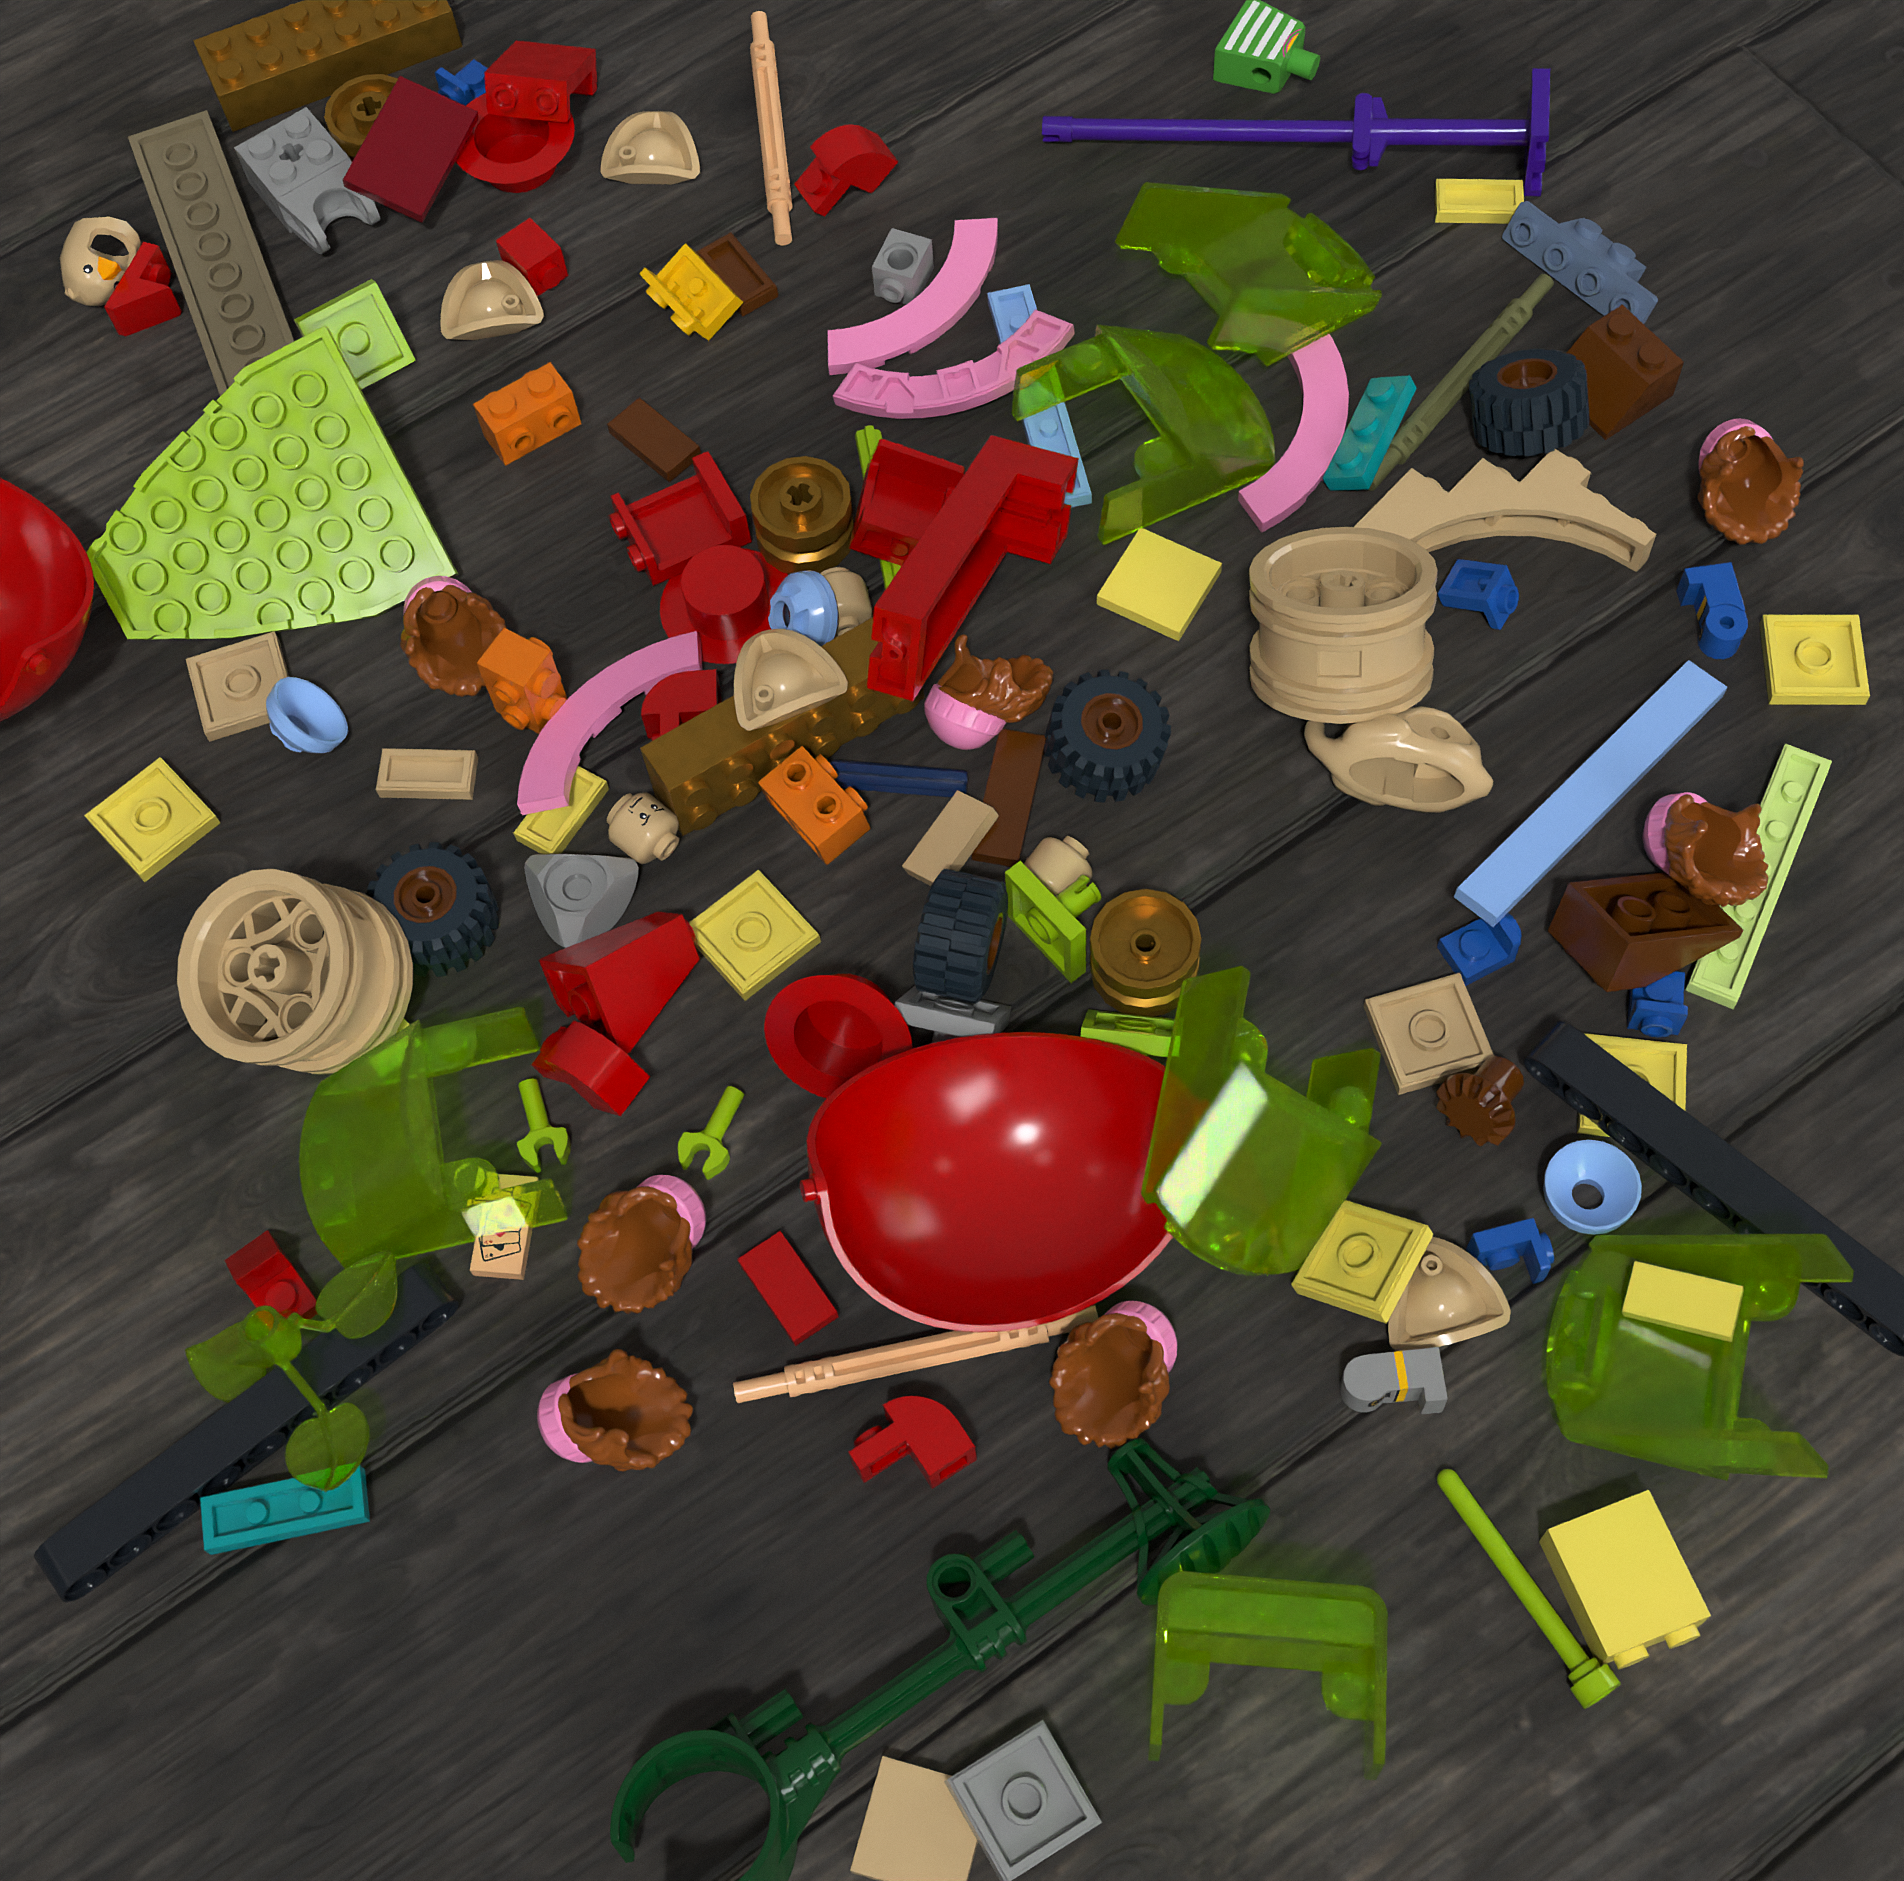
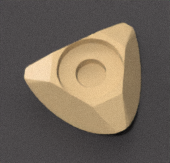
M643 111L628 116L612 132L603 152L600 172L604 178L629 184H676L695 179L700 173V164L693 138L687 126L678 115L669 111Z
M502 260L484 261L464 267L449 283L441 308V333L446 339L479 340L513 334L541 323L544 314L537 295L519 270Z
M787 629L762 631L753 635L744 643L736 662L734 701L738 722L747 731L779 723L816 708L845 693L848 681L835 660L810 638Z
M1432 1237L1388 1320L1390 1346L1396 1351L1441 1347L1467 1340L1505 1326L1510 1320V1306L1497 1281L1476 1258L1451 1242Z

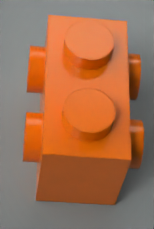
M551 362L526 373L522 378L498 391L489 393L483 399L473 404L484 437L505 466L581 425L573 392Z
M503 628L478 660V668L496 712L500 713L504 720L519 730H524L526 727L540 734L547 722L552 719L567 700L561 682L562 678L557 671L552 657L553 652L544 642L537 638L531 637L528 640Z
M801 746L763 777L758 784L768 802L818 857L828 865L871 829L863 813L868 809V806L851 786L843 790L834 780L838 777L837 772L821 754L814 759Z

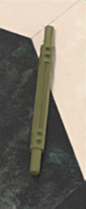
M1540 274L1520 298H1514L1510 301L1479 339L1396 431L1368 490L1374 491L1397 464H1404L1408 460L1410 455L1415 452L1419 445L1469 389L1472 374L1476 370L1481 369V365L1487 361L1494 360L1532 318V310L1554 285L1550 276Z

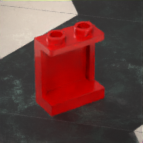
M516 40L484 72L488 114L566 123L571 117L570 94L593 95L597 91L596 49Z
M880 439L866 468L849 549L902 566L963 477L965 468L945 459L908 448L902 444Z
M709 451L692 458L696 475L628 505H625L619 492L610 496L614 513L609 514L608 517L612 528L619 540L627 538L630 546L626 547L633 567L637 573L645 570L653 586L681 574L689 560L704 549L717 545L742 547L752 542L746 514Z

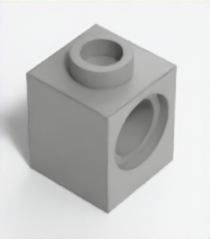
M891 228L872 265L875 295L889 302H900L906 305L920 295L934 269L932 239Z

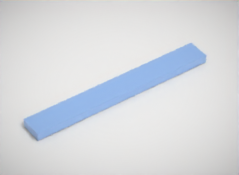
M1688 660L1457 888L1454 898L1494 927L1723 697L1727 686Z

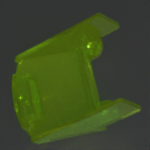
M1145 182L1115 240V243L1121 249L1152 251L1159 259L1158 263L1164 270L1172 274H1182L1219 314L1220 318L1207 340V344L1213 350L1254 352L1266 366L1373 311L1382 297L1381 290L1372 289L1371 284L1375 276L1359 254L1339 234L1313 213H1308L1305 218H1302L1287 208L1291 199L1284 194Z
M1097 324L1095 337L1019 367L1016 370L1012 415L1017 421L1121 379L1161 434V436L1140 445L1135 452L1134 468L1141 479L1105 495L1098 538L1103 545L1260 478L1274 466L1275 445L1271 426L1263 407L1252 389L1221 357L1207 347L1181 334Z
M1238 966L1188 978L1182 982L1141 1195L1146 1204L1156 1203L1167 1219L1164 1228L1182 1246L1207 1263L1235 1274L1247 1276L1289 1273L1300 1269L1382 1145V1142L1368 1134L1381 1053L1374 1048H1367L1316 1058L1312 1062L1306 1097L1266 1074L1267 1041L1254 1024L1243 1018L1251 972L1243 966Z
M516 1007L428 1028H423L418 1019L319 1083L310 1101L302 1127L299 1153L300 1180L303 1197L313 1226L328 1250L346 1271L474 1242L475 1238L527 1226L535 1228L568 1219L566 1207L553 1180L550 1178L501 1189L497 1171L487 1160L478 1157L444 1163L432 1077L539 1051L538 1038L524 1007Z
M1825 1234L1596 1235L1588 1244L1592 1252L1588 1255L1578 1272L1570 1271L1564 1283L1549 1330L1546 1357L1547 1387L1549 1396L1555 1403L1559 1418L1557 1424L1561 1433L1571 1442L1728 1481L1729 1473L1827 1478L1829 1465L1802 1434L1798 1432L1772 1431L1761 1420L1739 1418L1737 1416L1751 1321H1774L1788 1315L1796 1305L1800 1282L1853 1281L1854 1270L1828 1236ZM1637 1261L1743 1286L1744 1292L1732 1342L1623 1316L1622 1309L1634 1262Z

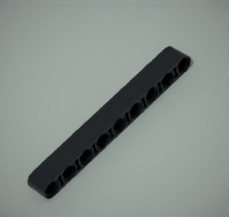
M1557 1021L1525 1057L1524 1065L1527 1071L1543 1086L1582 1116L1584 1115L1595 1123L1608 1136L1881 1346L1898 1356L1904 1357V1276L1572 1025Z
M426 1262L419 1263L405 1270L43 1542L35 1551L34 1559L61 1600L67 1603L72 1602L93 1591L201 1509V1497L222 1493L446 1323L457 1311L459 1303L430 1264Z

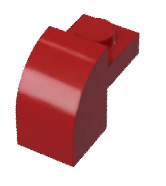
M843 125L826 132L810 146L816 158L794 185L812 210L825 217L851 185L872 194L899 161L877 133L859 125Z
M716 669L675 673L662 679L652 687L646 695L641 709V717L648 739L652 738L653 741L722 702V691Z
M574 1020L568 1028L561 1026L556 1032L546 1038L541 1046L540 1054L531 1064L543 1077L569 1084L594 1109L621 1116L650 1078L616 1044L594 1029Z
M920 1396L900 1397L883 1404L885 1416L890 1425L885 1429H882L881 1426H875L867 1430L855 1440L854 1445L856 1447L848 1452L853 1467L864 1483L910 1454L932 1489L977 1460L975 1446L956 1417L937 1401Z

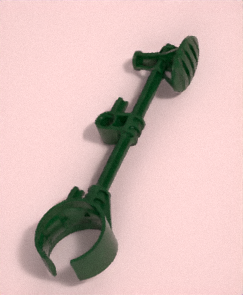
M1138 1438L1129 1441L1113 1453L1107 1464V1470L1123 1492L1132 1511L1131 1514L1008 1598L1000 1597L993 1586L1034 1558V1554L1028 1547L1026 1540L1016 1530L974 1559L965 1551L962 1554H948L939 1558L930 1567L927 1574V1589L938 1618L950 1634L947 1642L829 1724L817 1726L813 1725L812 1722L805 1725L808 1733L797 1741L789 1736L784 1740L786 1748L776 1755L768 1751L760 1756L757 1750L804 1718L786 1689L739 1721L730 1712L705 1730L680 1733L660 1742L636 1762L620 1786L611 1815L610 1837L612 1845L625 1863L634 1862L635 1839L640 1822L650 1805L662 1792L676 1782L699 1773L715 1771L735 1773L760 1784L771 1806L769 1830L762 1850L751 1868L738 1881H788L796 1860L798 1838L836 1775L842 1772L841 1762L845 1754L965 1670L972 1669L981 1674L987 1670L984 1662L995 1656L997 1659H1003L1007 1656L1005 1648L1011 1643L1015 1642L1021 1646L1027 1642L1026 1630L1029 1625L1139 1548L1136 1595L1143 1605L1152 1606L1169 1601L1184 1594L1187 1590L1203 1584L1209 1580V1576L1219 1573L1229 1565L1231 1559L1238 1556L1250 1544L1251 1540L1258 1535L1269 1518L1270 1507L1261 1499L1250 1500L1218 1493L1211 1485L1206 1473L1203 1470L1200 1471L1198 1467L1190 1473H1183L1181 1475L1165 1462L1149 1446L1145 1439ZM1147 1458L1151 1460L1175 1483L1168 1488L1164 1487L1145 1465L1144 1461ZM1128 1474L1134 1478L1150 1499L1141 1507L1124 1478ZM1209 1502L1232 1507L1225 1511L1197 1518L1189 1514L1202 1504ZM1169 1527L1172 1528L1173 1534L1148 1570L1149 1541ZM965 1584L970 1586L969 1590L958 1598L945 1596L946 1591L953 1585Z

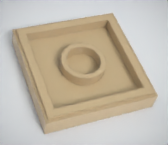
M275 631L186 659L204 734L209 742L270 723L266 709L267 696L280 679L289 677L280 641Z
M1460 973L1365 999V1012L1398 1095L1442 1083L1449 1076L1457 1073L1473 1074L1486 1059L1494 1056Z
M882 1756L851 1865V1873L877 1881H968L978 1841L944 1782L951 1776Z

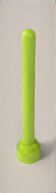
M1452 1469L1441 1470L1437 1475L1439 1487L1570 1669L1571 1673L1568 1675V1678L1573 1683L1570 1690L1583 1709L1592 1706L1614 1691L1621 1682L1608 1664L1601 1666L1596 1657L1589 1659L1457 1473Z

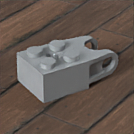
M307 107L234 147L250 185L289 233L294 232L318 254H323L331 249L324 232L328 224L333 220L343 216H353L370 225L380 221V216L373 200L344 187L343 178L352 162Z

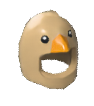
M112 217L83 218L74 223L64 242L60 256L63 286L65 287V294L71 300L87 306L106 305L141 246L138 234L127 221ZM96 235H111L124 243L129 254L125 256H112L92 249L90 246Z

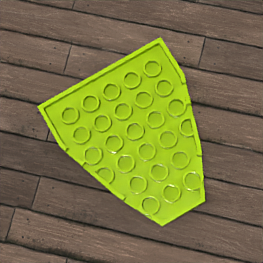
M326 326L244 367L233 378L235 382L216 401L212 400L203 409L205 413L187 432L182 431L141 474L133 486L136 489L121 510L114 512L106 523L104 534L100 538L95 539L86 552L98 586L125 636L131 640L236 639L267 634L273 631L281 632L378 617L405 603L409 591L419 581L432 576L453 578L459 575L336 341Z

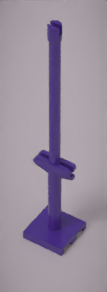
M1532 68L1526 119L1388 118L1381 97H1373L1372 100L1370 94L1361 93L1355 98L1354 120L1105 119L1043 116L1042 135L1043 142L1098 140L1353 143L1352 166L1356 170H1364L1368 166H1378L1387 145L1525 146L1524 196H1541L1542 172L1545 170L1546 142L1549 140L1550 69Z

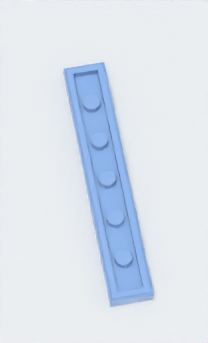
M1030 284L987 293L989 309L999 344H1001L1026 322L1035 309L1037 310ZM1051 361L1033 378L1014 389L1013 393L1028 445L1079 458L1073 493L1066 492L1064 504L1071 505L1072 507L1092 503L1091 490L1055 368Z

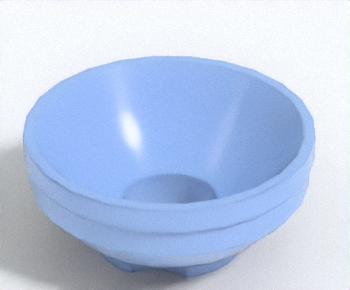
M811 570L791 573L785 577L770 599L771 610L768 617L770 628L795 631L810 638L820 646L833 640L838 625V610L834 592L824 576Z
M286 677L280 679L267 696L266 709L271 732L283 742L286 748L295 752L327 753L332 751L346 738L348 725L345 715L337 703L315 684L297 677Z
M1581 1140L1564 1146L1550 1160L1544 1174L1543 1191L1550 1211L1562 1224L1580 1233L1595 1235L1616 1230L1633 1215L1641 1198L1642 1185L1640 1175L1634 1163L1620 1149L1603 1141ZM1580 1184L1594 1186L1602 1196V1204L1591 1210L1581 1208L1573 1200V1188Z

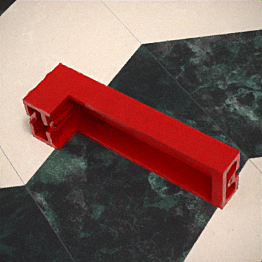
M994 435L989 437L874 606L871 640L878 641V644L869 656L868 689L914 701L1006 553L1009 552L1051 564L1067 538L1072 506L1064 504L1066 492L1073 493L1079 458Z

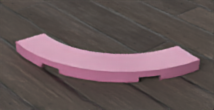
M998 218L955 220L952 246L943 267L931 284L907 305L885 317L863 325L828 330L829 375L849 373L855 363L870 368L885 365V360L899 356L907 351L909 354L915 353L952 328L976 301L981 293V286L989 271L991 272L997 250Z
M1035 309L1026 322L1013 335L997 346L996 352L973 363V360L953 367L936 370V375L910 377L909 373L884 371L855 363L833 394L835 405L854 412L897 419L928 418L969 410L991 402L1033 378L1064 349L1075 334L1074 326L1071 323Z
M1322 322L1284 340L1283 351L1297 374L1301 394H1303L1301 421L1293 441L1281 459L1266 474L1254 483L1241 489L1238 494V501L1261 533L1280 523L1306 502L1307 496L1315 490L1321 481H1324L1323 476L1345 433L1349 402L1347 376L1341 355L1333 338Z
M697 631L668 638L629 654L588 680L566 700L540 732L523 767L517 805L522 815L569 806L570 788L581 760L579 754L591 736L595 738L608 723L622 712L620 708L622 705L642 692L647 695L655 684L672 674L703 670L701 640Z

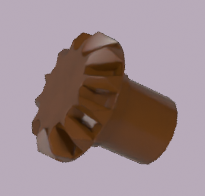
M1498 1056L1489 1057L1474 1074L1457 1073L1449 1076L1436 1092L1440 1098L1436 1109L1447 1115L1445 1125L1456 1127L1460 1131L1461 1139L1471 1136L1480 1147L1487 1142L1498 1146L1514 1129L1515 1112L1511 1102L1523 1088V1075L1520 1069L1508 1059Z

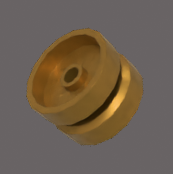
M384 74L363 75L354 78L336 89L326 103L324 119L330 135L347 154L351 162H353L398 78Z
M808 456L786 458L769 466L756 479L750 494L751 509L758 549L767 563L783 573L791 574L811 570L820 574L827 569L836 567L850 553L849 544L854 526L850 488L840 469L822 459Z
M1149 889L1124 892L1105 904L1094 919L1090 936V970L1094 988L1106 1004L1125 1014L1159 1016L1169 1013L1186 1001L1196 985L1201 950V934L1198 922L1186 904L1166 892Z

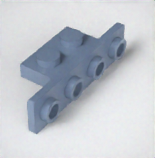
M1529 201L1519 204L1502 235L1504 241L1602 315H1607L1623 304L1643 324L1646 322L1657 304L1658 298L1638 283L1647 267L1635 259L1636 255L1633 250L1623 244L1613 243L1601 234V227L1589 219L1579 218L1558 224Z

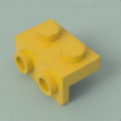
M686 243L657 275L646 267L639 273L650 285L646 293L663 309L669 305L675 312L670 317L671 320L689 336L695 331L709 341L743 303L732 289Z

